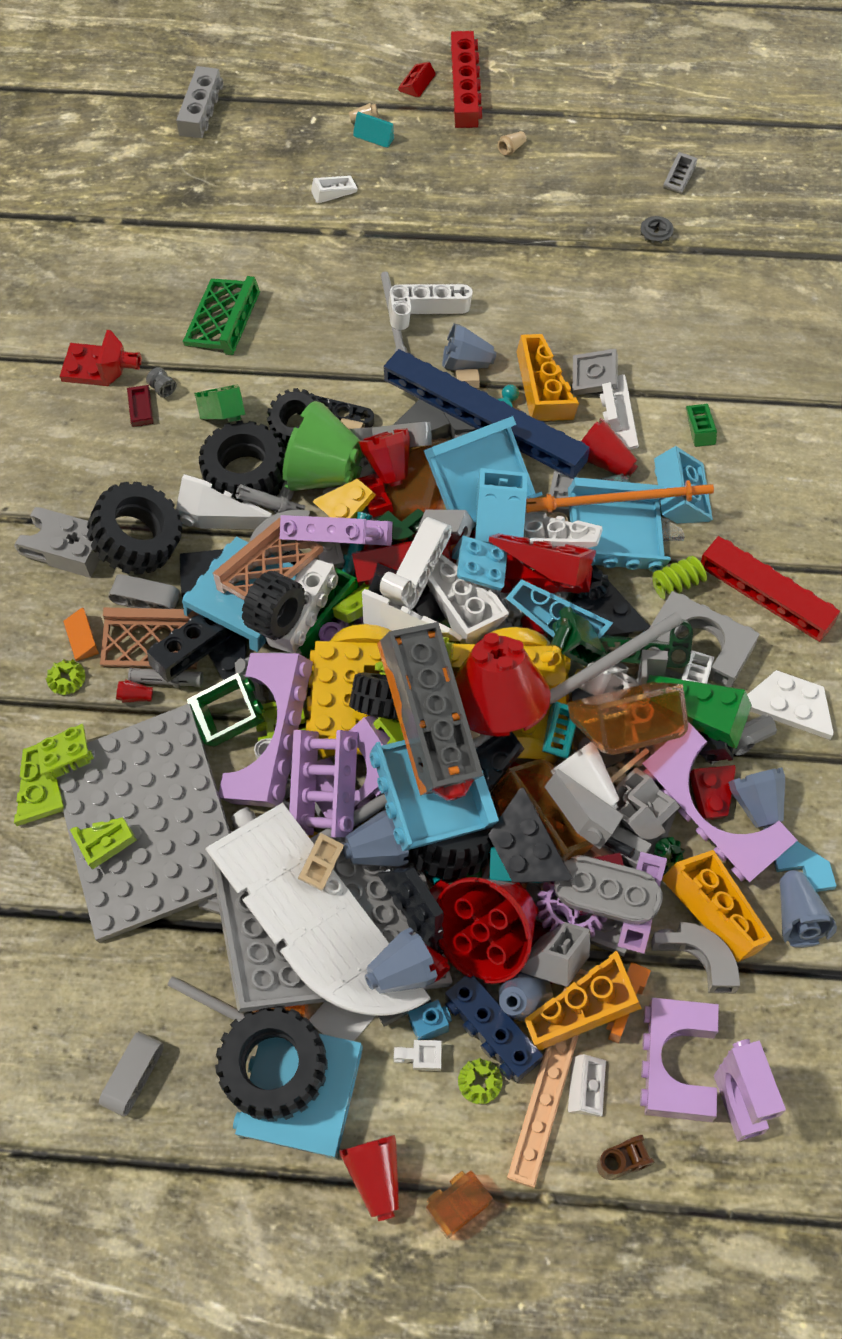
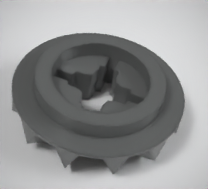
M661 216L646 218L640 227L641 235L644 236L645 241L651 240L652 244L655 241H658L660 244L664 240L669 241L674 231L672 223ZM659 227L658 233H655V229Z

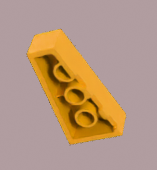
M542 334L521 335L517 348V357L529 416L540 421L574 420L579 402L570 392L571 387L569 383L565 382L562 377L560 366L554 362V355Z
M714 850L676 862L662 877V881L705 928L715 933L726 943L737 962L756 955L773 940Z
M615 951L607 960L599 966L596 965L588 974L576 983L573 982L565 991L557 997L550 999L524 1020L534 1046L540 1051L640 1010L642 1007L618 952Z

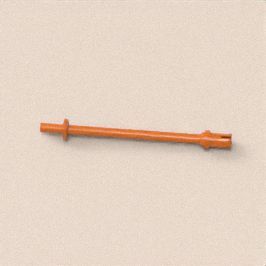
M686 480L685 487L555 498L551 494H546V497L527 498L526 513L540 511L552 513L558 507L685 496L686 500L690 502L692 501V495L713 494L714 485L691 486L690 480Z

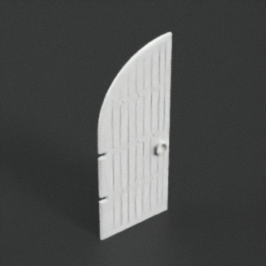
M283 803L205 848L235 891L239 894L246 889L249 895L243 899V902L274 944H278L282 940L287 946L281 949L280 952L300 979L320 997L342 1009L374 1016L407 1012L430 1000L429 995L423 988L379 994L375 989L371 990L365 980L367 966L388 946L389 942L334 870H332L322 891L298 879L314 843Z

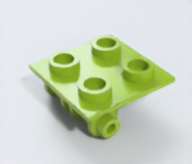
M83 723L70 727L62 733L45 738L37 743L41 776L44 775L47 780L50 778L54 780L65 773H70L68 764L74 771L77 769L76 764L80 768L90 764V761L94 759L93 753L87 748Z

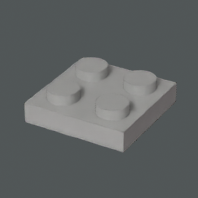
M616 349L573 355L572 391L574 396L602 392V384L611 382L613 390L618 389V353Z

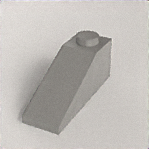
M559 769L556 770L545 786L576 832L599 849L610 838L624 816Z

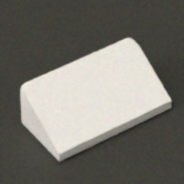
M585 1054L572 1058L568 1102L569 1113L597 1117L603 1116L606 1060Z

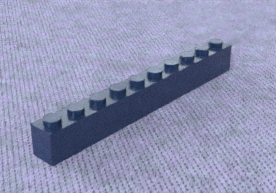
M398 349L384 365V381L476 429L513 416L516 425L512 426L511 429L520 452L572 479L577 476L588 461L590 447L582 441H577L564 432L546 425L543 421L536 420L525 412L509 406L506 402L500 401L486 392L470 386L467 382L461 381L449 373L433 367L430 363L414 357L411 353Z

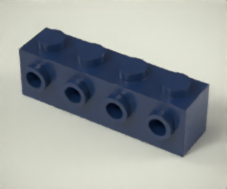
M468 976L463 977L445 992V1006L454 1017L458 1015L464 1021L462 1024L463 1028L472 1038L476 1035L482 1042L480 1045L481 1049L490 1059L494 1057L500 1063L499 1069L508 1080L513 1078L518 1083L542 1062L543 1055L501 1009L499 1004L474 976L471 978Z

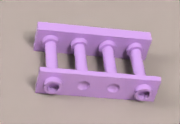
M281 515L279 539L391 546L393 522L354 518Z
M294 730L289 812L307 835H313L314 828H330L331 837H345L353 831L358 732L337 730L336 739H318L319 732ZM318 749H336L335 765H317ZM316 775L334 776V790L316 791ZM315 801L333 802L332 818L314 817Z

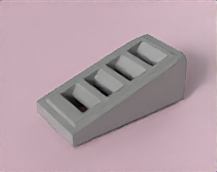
M678 152L663 188L682 194L696 168L698 158ZM673 176L682 178L683 181H681V180H679V179H676V178H673ZM672 181L674 183L680 184V186L671 184L670 182Z

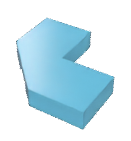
M798 841L774 861L777 872L802 869L816 892L834 890L836 888L830 862Z

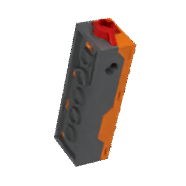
M439 622L389 631L377 645L420 796L435 793L446 801L462 798L466 795L473 781L483 776V772Z

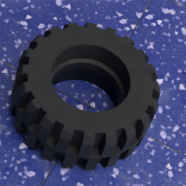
M242 420L236 421V424H224L222 429L218 427L212 432V436L209 435L205 439L204 444L200 448L198 460L202 479L211 483L212 489L222 494L227 491L235 499L236 494H239L236 491L240 484L273 496H277L280 493L279 489H282L285 482L283 479V464L286 452L281 438L278 437L274 430H269L268 426L263 424L257 425L254 421L243 423ZM241 457H254L263 461L256 469L246 473H234L225 469L230 462ZM236 499L240 503L244 502V500Z
M121 482L119 486L117 484L110 486L107 491H104L99 496L87 523V536L90 542L93 541L91 544L93 551L99 553L98 557L103 562L107 561L110 563L109 566L113 569L117 567L127 574L132 571L135 575H142L145 570L146 573L154 572L157 568H161L166 564L181 539L183 527L182 521L179 520L181 516L178 509H174L175 504L171 499L168 500L165 497L166 494L164 492L154 490V486L149 484L144 486L142 482H133V484ZM127 516L139 519L149 527L153 538L139 540L130 537L121 530L116 518Z
M496 810V813H497V816H498V819H499V818H500V814H499V812ZM492 828L408 850L409 856L406 858L410 863L414 862L417 869L428 871V875L433 877L439 875L443 876V879H451L452 877L461 879L467 877L468 873L470 876L480 871V868H485L489 863L491 847H494L488 836Z
M275 1006L274 1009L263 1008L254 1013L252 1011L243 1013L245 1018L239 1022L235 1019L230 1024L232 1029L229 1033L224 1032L220 1039L223 1042L222 1047L217 1048L216 1058L218 1059V1064L215 1065L216 1074L220 1079L221 1089L240 1111L254 1119L261 1120L262 1118L267 1119L269 1122H274L278 1118L283 1117L285 1120L290 1119L299 1110L302 1113L308 1108L307 1104L311 1100L315 1101L319 1096L318 1090L320 1086H324L326 1080L325 1070H328L325 1046L317 1030L306 1017L303 1018L299 1012L293 1009L288 1011L284 1006ZM269 1038H284L297 1051L299 1059L297 1071L292 1079L282 1087L273 1090L261 1089L254 1085L247 1075V1058L252 1049L260 1042Z

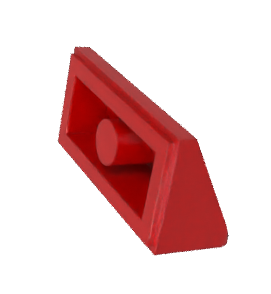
M431 63L415 64L398 87L399 92L420 97L436 75Z

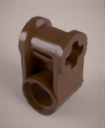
M644 1136L632 1137L619 1145L606 1149L597 1161V1171L600 1176L607 1180H613L653 1165L655 1161L647 1153L643 1143L645 1140ZM610 1157L616 1160L618 1169L614 1171L609 1170L605 1166V1158Z

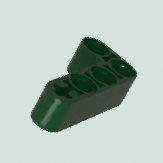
M682 619L683 623L680 625H685L689 629L685 637H677L674 633L675 627L670 630L669 642L653 641L636 651L634 655L628 656L620 662L640 664L642 650L657 647L660 651H668L666 667L683 668L690 661L693 628L687 620ZM603 635L599 638L601 643L603 641L608 642L607 645L609 647H615V642H619L618 648L633 639ZM607 649L606 653L609 654L615 649ZM675 650H683L686 656L684 660L676 662L671 657L672 653Z

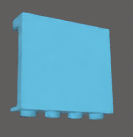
M513 416L424 450L447 510H466L473 521L476 522L477 483L480 468L526 472L527 498H536L543 495L542 491L535 493L511 429L512 426L516 425Z
M575 477L568 488V497L664 489V486ZM661 498L569 506L570 522L582 521L602 526L603 531L598 545L588 548L596 550L591 565H601L606 568L625 567L629 570L649 569L652 572L666 567L671 557L664 556L659 502Z
M235 537L231 543L224 547L219 558L212 561L209 570L198 578L194 588L185 593L182 599L184 615L188 616L191 611H194L249 639V648L259 652L267 639L265 636L244 625V620H242L244 600L229 591L225 594L218 591L213 572L249 543ZM271 554L268 558L277 557V556ZM289 562L283 563V568L294 566ZM279 564L266 565V570L280 568ZM257 566L251 572L262 571V566ZM249 579V584H254L256 579ZM241 580L234 586L246 585V580Z
M405 740L382 746L380 742H377L372 748L370 762L372 767L377 769L379 775L377 779L380 792L385 794L387 800L385 805L386 813L389 819H393L395 826L393 831L396 843L401 845L402 851L489 829L499 821L484 775L473 781L466 795L459 799L446 801L435 793L420 796Z
M319 1034L325 1046L328 1070H325L326 1080L324 1086H320L318 1090L319 1096L316 1100H311L307 1104L308 1108L302 1113L299 1110L290 1119L285 1120L283 1117L278 1118L274 1122H269L267 1119L262 1118L261 1120L254 1119L242 1111L237 1112L233 1122V1129H236L235 1134L239 1138L246 1137L324 1155L326 1158L337 1160L363 1051L362 1043ZM277 1037L266 1039L257 1044L256 1056H251L248 1065V1073H251L250 1081L264 1090L277 1089L288 1083L296 1073L299 1063L295 1047L286 1039Z

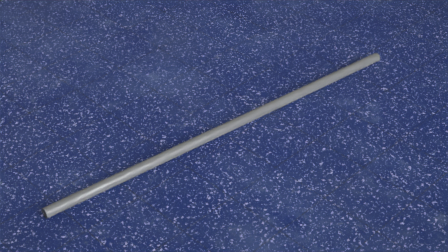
M673 613L550 690V705L683 623L679 613ZM480 734L479 737L473 739L475 748L493 736ZM384 793L354 811V827L385 808L387 800ZM326 828L325 830L320 832L332 839L337 838L331 837L330 828ZM320 833L310 838L314 844Z

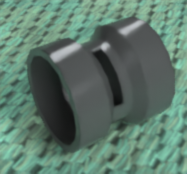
M162 367L152 369L146 377V382L162 398L170 396L176 389V382L172 377L168 376V373Z

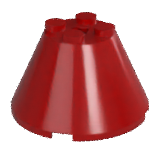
M493 632L484 635V639L475 644L454 676L469 728L473 732L488 736H509L511 731L522 728L526 731L534 727L544 718L549 710L551 700L549 685L525 651L523 642L520 640L499 636Z
M469 877L453 882L441 892L437 903L444 912V922L442 923L443 938L438 943L447 959L470 978L475 976L485 980V983H501L517 975L529 959L535 919L539 913L532 897L520 883Z

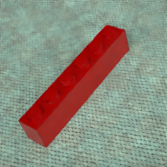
M718 536L702 555L701 563L705 571L818 642L822 641L839 616L840 610L832 603L825 602L812 591L804 589L791 578L778 573L770 565L757 560L752 554L744 552L729 540Z

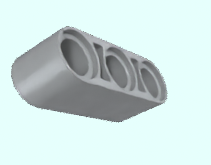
M119 574L114 580L108 598L115 604L130 608L175 609L181 592L169 584Z
M138 1031L130 1041L100 1096L99 1105L122 1117L127 1116L159 1060L164 1043Z

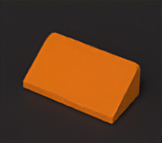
M81 608L63 621L75 661L99 654L84 608Z

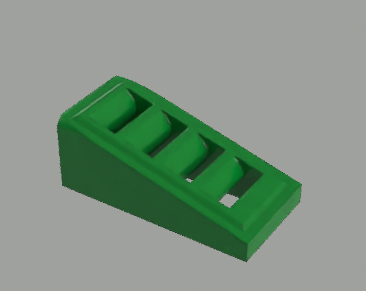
M709 405L686 406L694 446L715 445L717 429Z

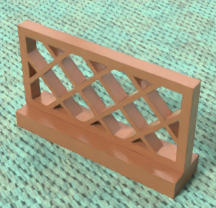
M278 518L213 572L216 588L223 594L229 591L244 600L248 590L253 585L249 584V579L260 578L263 573L268 571H276L292 579L323 552V546L314 541L295 540V543L284 544L288 540L279 539L280 518ZM299 549H312L309 553L299 554ZM296 550L294 555H282L283 551ZM279 552V557L268 558L272 553ZM297 562L293 567L283 568V563ZM279 564L280 566L278 569L266 570V565ZM257 566H262V571L251 572ZM246 580V585L234 586L239 581Z
M104 607L100 666L152 668L149 665L148 655L144 656L140 661H133L129 655L138 647L147 654V650L142 644L151 636L160 642L161 640L155 635L159 629L165 627L169 628L172 632L173 628L179 629L193 616L199 614L191 611L188 616H185L184 609ZM110 626H120L125 632L113 640L110 636ZM137 627H144L148 633L138 641L131 633ZM129 635L135 644L125 652L118 644ZM116 646L122 655L116 660H107L108 652ZM198 662L193 664L188 669H197Z

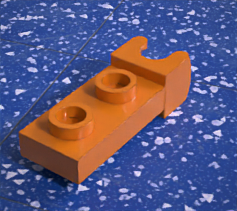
M631 963L627 972L636 995L637 993L642 995L651 970ZM629 1014L608 1022L606 1029L611 1031L609 1040L619 1044Z

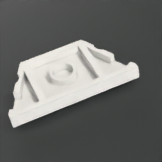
M776 670L747 694L752 704L750 712L758 715L766 713L775 721L831 740L833 728L823 686Z

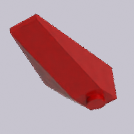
M499 533L489 536L490 543L552 581L560 582V586L565 588H574L584 582L596 554V550L565 544V546L552 547L550 541H534L532 544L530 539Z

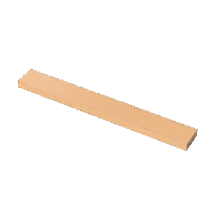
M580 969L569 985L573 982L576 983L588 974L589 971ZM579 1035L547 1047L507 1180L533 1189L535 1187Z

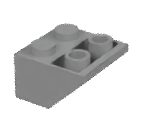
M565 922L554 930L542 935L532 946L529 959L520 972L568 987L589 958L590 929Z

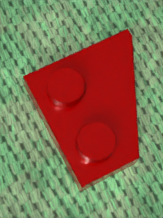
M735 765L699 768L690 771V780L698 811L705 820L722 819L728 816L732 795L728 782L734 780Z

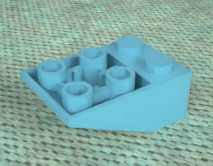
M480 468L476 499V540L492 544L489 542V536L498 533L518 537L524 536L527 499L526 472Z

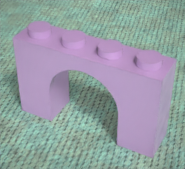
M376 716L364 717L350 730L358 732V749L362 753L367 766L364 784L360 789H355L354 811L370 802L374 797L383 794L378 787L377 779L379 775L377 769L373 768L370 762V753L377 742H380L381 746L386 745L390 737L383 729L377 730L373 722L379 718ZM330 758L317 761V765H334ZM316 775V791L334 790V776ZM315 801L324 816L332 818L333 802Z
M652 998L649 1006L644 1007V1023H648V1033L643 1034L642 1049L647 1050V1061H642L641 1078H646V1089H641L640 1106H645V1115L704 1122L714 1121L717 1116V1088L687 1085L676 1081L665 1070L661 1051L662 1046L668 1040L677 1036L714 1039L718 1033L719 1004Z
M745 1039L733 1044V1048L728 1051V1055L723 1059L724 1061L719 1065L718 1070L714 1074L737 1141L764 1134L769 1129L766 1120L779 1117L786 1111L760 1040L750 1043L749 1039Z

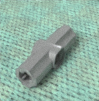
M765 713L746 722L738 747L733 749V754L737 756L742 755L752 749L756 743L775 735L777 729L773 718ZM707 761V762H709V763L712 765V764H714V763H717L718 761H714V762Z

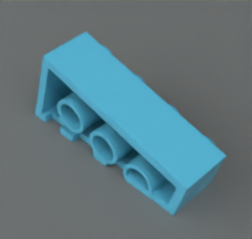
M522 579L506 597L508 601L553 638L555 635L552 627L553 623L560 619L558 613L565 607H571L574 613L588 620L598 638H601L613 624L611 621Z

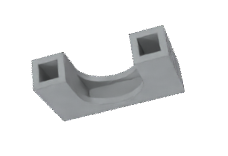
M672 591L650 628L677 612L682 619L687 620L691 624L692 628H699L712 633L720 643L721 652L711 668L708 679L722 686L732 687L753 651L760 634L749 626H743L726 615L712 611L706 605H700L690 600L686 595ZM685 625L677 626L674 631L675 635L678 636L681 632L687 630L688 627ZM670 631L654 641L669 642ZM657 647L649 648L650 650L660 651Z

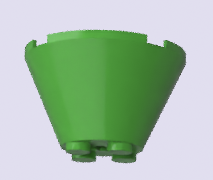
M318 401L310 403L300 415L304 418L300 427H294L284 458L283 479L288 483L285 487L291 491L343 486L351 482L353 478H359L362 467L359 465L364 454L360 448V440L323 403Z

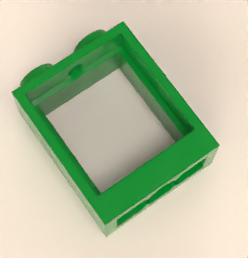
M237 673L187 699L204 744L216 747L265 722L262 714L264 713V708L258 699L256 700L253 692L255 691V686L251 679ZM241 688L251 716L218 732L208 704Z

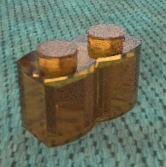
M472 1170L466 1174L463 1171L459 1172L450 1180L452 1185L444 1192L439 1189L427 1199L429 1204L426 1206V1212L446 1239L452 1237L493 1202L492 1196Z

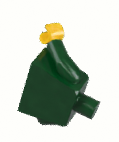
M565 607L559 611L560 619L554 622L552 626L555 633L551 643L552 650L543 652L541 661L543 663L548 662V666L560 664L562 658L559 651L561 650L563 655L580 663L585 669L589 663L598 661L607 653L591 623L574 613L571 607ZM577 669L575 674H577L583 669Z

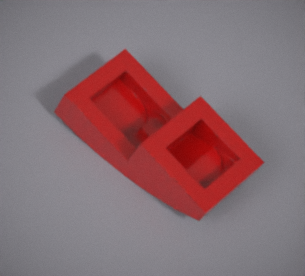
M377 473L357 478L376 494L366 506L372 518L383 515L387 511L393 512L392 503Z

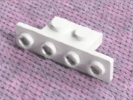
M623 374L618 376V389L613 390L611 382L602 384L603 394H600L602 406L606 407L607 410L603 412L604 420L608 425L610 424L612 430L627 448L632 450L638 448L639 444L627 380Z

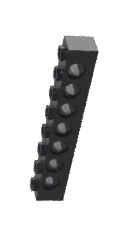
M296 550L285 552L283 556L294 555ZM200 614L193 616L185 625L173 630L169 636L160 642L154 643L147 650L149 665L168 683L237 633Z

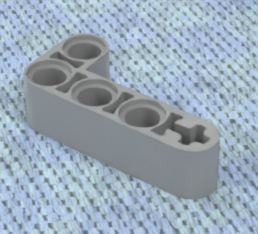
M431 422L349 429L360 441H363L364 438L388 431V433L392 432L394 434L393 430L408 428L410 436L409 447L432 445Z

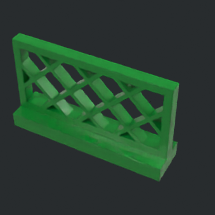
M247 276L245 281L211 278L182 341L184 346L223 349L225 355H233L260 294L255 277ZM215 286L224 287L216 293H213ZM236 288H241V291L234 295L231 293ZM228 293L230 297L221 302L218 300V298ZM214 300L216 301L217 304L206 309L207 304L211 303ZM234 302V307L226 311L224 307ZM220 309L223 311V313L214 318L211 316L212 313ZM207 316L210 318V320L199 325L201 319ZM228 318L227 323L220 327L218 326V322ZM212 325L216 327V329L207 334L204 332L205 329ZM199 332H201L203 335L197 339H192V337L198 334ZM221 334L219 341H210L211 338Z

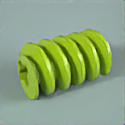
M689 556L686 560L682 559L678 563H672L670 567L667 566L661 570H656L653 573L652 579L657 594L665 600V592L670 595L675 589L677 593H681L683 591L682 585L688 590L691 588V583L697 586L699 579L702 582H706L707 574L702 563L696 557Z

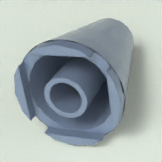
M797 870L786 872L780 879L781 922L784 942L789 941L792 947L804 948L820 944L818 939L826 936L827 940L836 933V922L807 876Z
M519 972L508 981L501 982L499 988L501 1009L510 1017L520 1022H525L524 1019L553 998L550 981Z

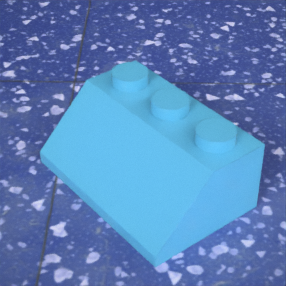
M677 446L654 458L658 485H663L664 488L685 487L686 480H690L691 486L707 485L704 464ZM709 494L692 495V501L690 502L686 500L685 496L660 499L662 515L675 523L710 522L713 520Z

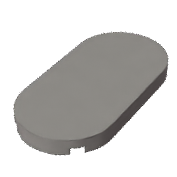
M575 856L565 862L574 880L568 882L554 881L555 892L566 906L629 924H643L650 921L656 916L662 903L660 886H658L650 874L588 856Z

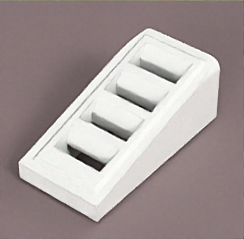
M351 176L313 178L311 192L316 202L322 203L357 192V187Z
M691 650L690 661L685 667L681 680L707 684L715 657ZM692 662L699 663V664L705 665V666H707V667H704V666H701V665H697V664H694V663H692Z

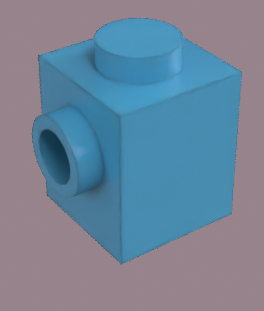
M439 1000L408 1012V1019L417 1040H430L449 1032L448 1023L452 1019L447 1007H441Z

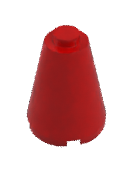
M602 418L590 428L581 440L590 447L587 462L622 478H625L626 475L631 477L637 470V458Z
M395 1135L340 1150V1156L370 1216H377L378 1221L395 1217L394 1211L399 1209Z

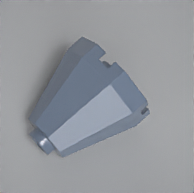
M453 323L447 340H449L448 345L445 346L443 351L442 366L450 370L488 368L490 364H494L497 354L494 351V346L464 326Z
M782 767L747 775L745 779L740 780V778L728 782L731 793L756 828L762 827L764 830L778 821H784L785 774Z
M386 810L381 811L346 835L342 849L345 859L350 858L353 864L381 866L408 864L406 857L409 856V851H402L401 845L396 843L393 832L395 829L393 819H389Z
M408 928L400 932L367 966L365 980L371 990L375 989L379 994L425 988L435 982L437 978L436 969L430 971L429 965L434 963L432 956L422 938L417 933L412 935L413 929Z

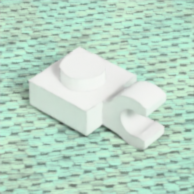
M414 1040L413 1048L394 1047V1063L413 1062V1070L441 1071V1041Z

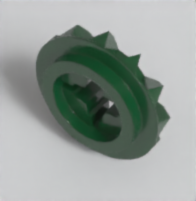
M674 837L660 839L654 849L653 855L667 858V861L672 854L671 862L666 861L663 876L676 862L685 860L683 858L685 849L680 848L681 842L675 840Z

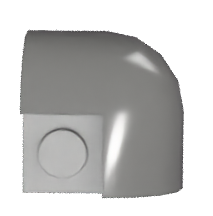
M638 768L631 771L615 788L620 799L616 802L618 806L616 810L624 815L620 822L642 839L650 840L657 838L666 832L662 824L680 807L673 798L657 787L650 776Z

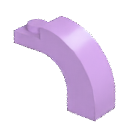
M640 852L636 869L650 874L658 886H660L667 858ZM652 919L643 924L623 922L618 947L644 954Z

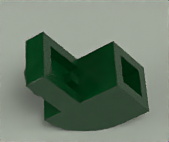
M418 508L401 522L392 513L387 511L376 521L393 522L391 545L414 540V535L417 534V529L424 512Z

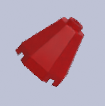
M408 428L393 430L394 434L392 432L388 433V431L359 441L361 451L381 481L384 484L389 483L390 487L403 484V479L408 476L410 445Z

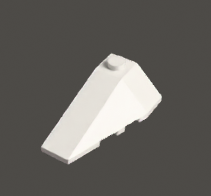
M185 474L182 477L176 509H178L181 516L179 520L185 526H194L202 529H256L264 520L272 516V513L250 502H238L227 491L222 494L212 489V484L205 480Z
M441 554L427 585L451 629L462 636L460 643L476 644L484 635L494 631L509 616V612L492 591H486L478 584L459 579L457 577L458 566Z
M364 589L362 592L364 624L378 625L394 631L436 622L426 616H420L405 606L401 608L392 603L390 599L367 589ZM439 623L443 637H449V641H461V635Z

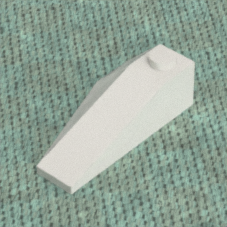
M525 511L523 537L530 539L532 544L534 541L544 540L550 541L552 547L569 544L590 548L597 546L603 531L602 526L582 521L572 523L565 521V518L562 516H557L556 518L548 517L546 512L542 511L529 513Z

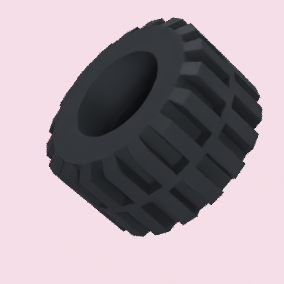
M293 388V392H290L289 389L285 390L284 395L278 394L276 396L277 400H272L270 403L272 408H268L267 414L269 417H267V422L270 425L269 428L278 434L285 448L288 446L294 427L287 426L290 417L296 413L303 412L310 403L314 401L319 402L313 393L309 394L305 389H302L301 392L298 388Z
M276 571L263 573L260 578L254 581V584L245 596L242 606L244 625L269 639L277 640L283 638L284 635H287L294 628L301 616L305 601L304 588H302L300 583Z
M376 673L355 674L349 706L367 715L398 719L386 675Z

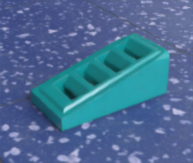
M557 701L551 704L543 752L565 759L569 757L580 712L579 708ZM561 714L567 716V721L558 718V715ZM556 723L566 726V730L557 728ZM554 732L565 735L564 740L554 737ZM555 742L563 745V750L552 747L551 743Z

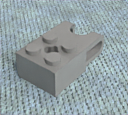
M35 507L30 517L35 527L41 530L32 536L20 535L14 544L18 553L22 556L45 562L48 566L91 578L100 558L98 557L99 553H95L91 547L93 541L90 542L88 540V521Z

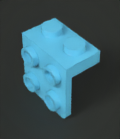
M462 536L452 550L451 557L455 560L458 559L457 577L491 589L501 590L504 587L507 552L495 545Z

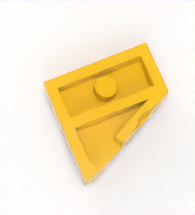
M355 479L314 499L313 503L329 517L356 519L357 513L362 512L376 494L361 481Z

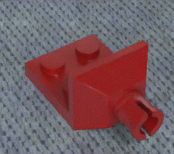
M106 330L102 346L70 343L60 373L61 382L109 386L122 375L123 369H140L141 353L124 351L123 344L111 330Z

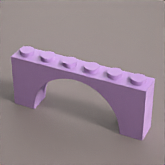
M250 653L245 677L258 684L267 685L271 690L277 705V724L268 747L256 761L239 771L223 773L219 789L220 799L231 804L276 807L283 802L288 774L291 770L294 730H298L301 722L308 681L312 672L313 662L296 653Z
M688 723L642 763L646 767L643 772L650 776L654 782L657 780L664 787L661 791L673 798L681 806L678 812L687 822L692 819L699 826L696 832L705 842L711 839L717 846L713 850L724 862L727 858L735 866L731 870L742 882L746 878L750 882L791 847L797 839L780 821L756 833L733 834L712 826L698 813L690 796L689 777L693 762L698 753L707 744V741Z

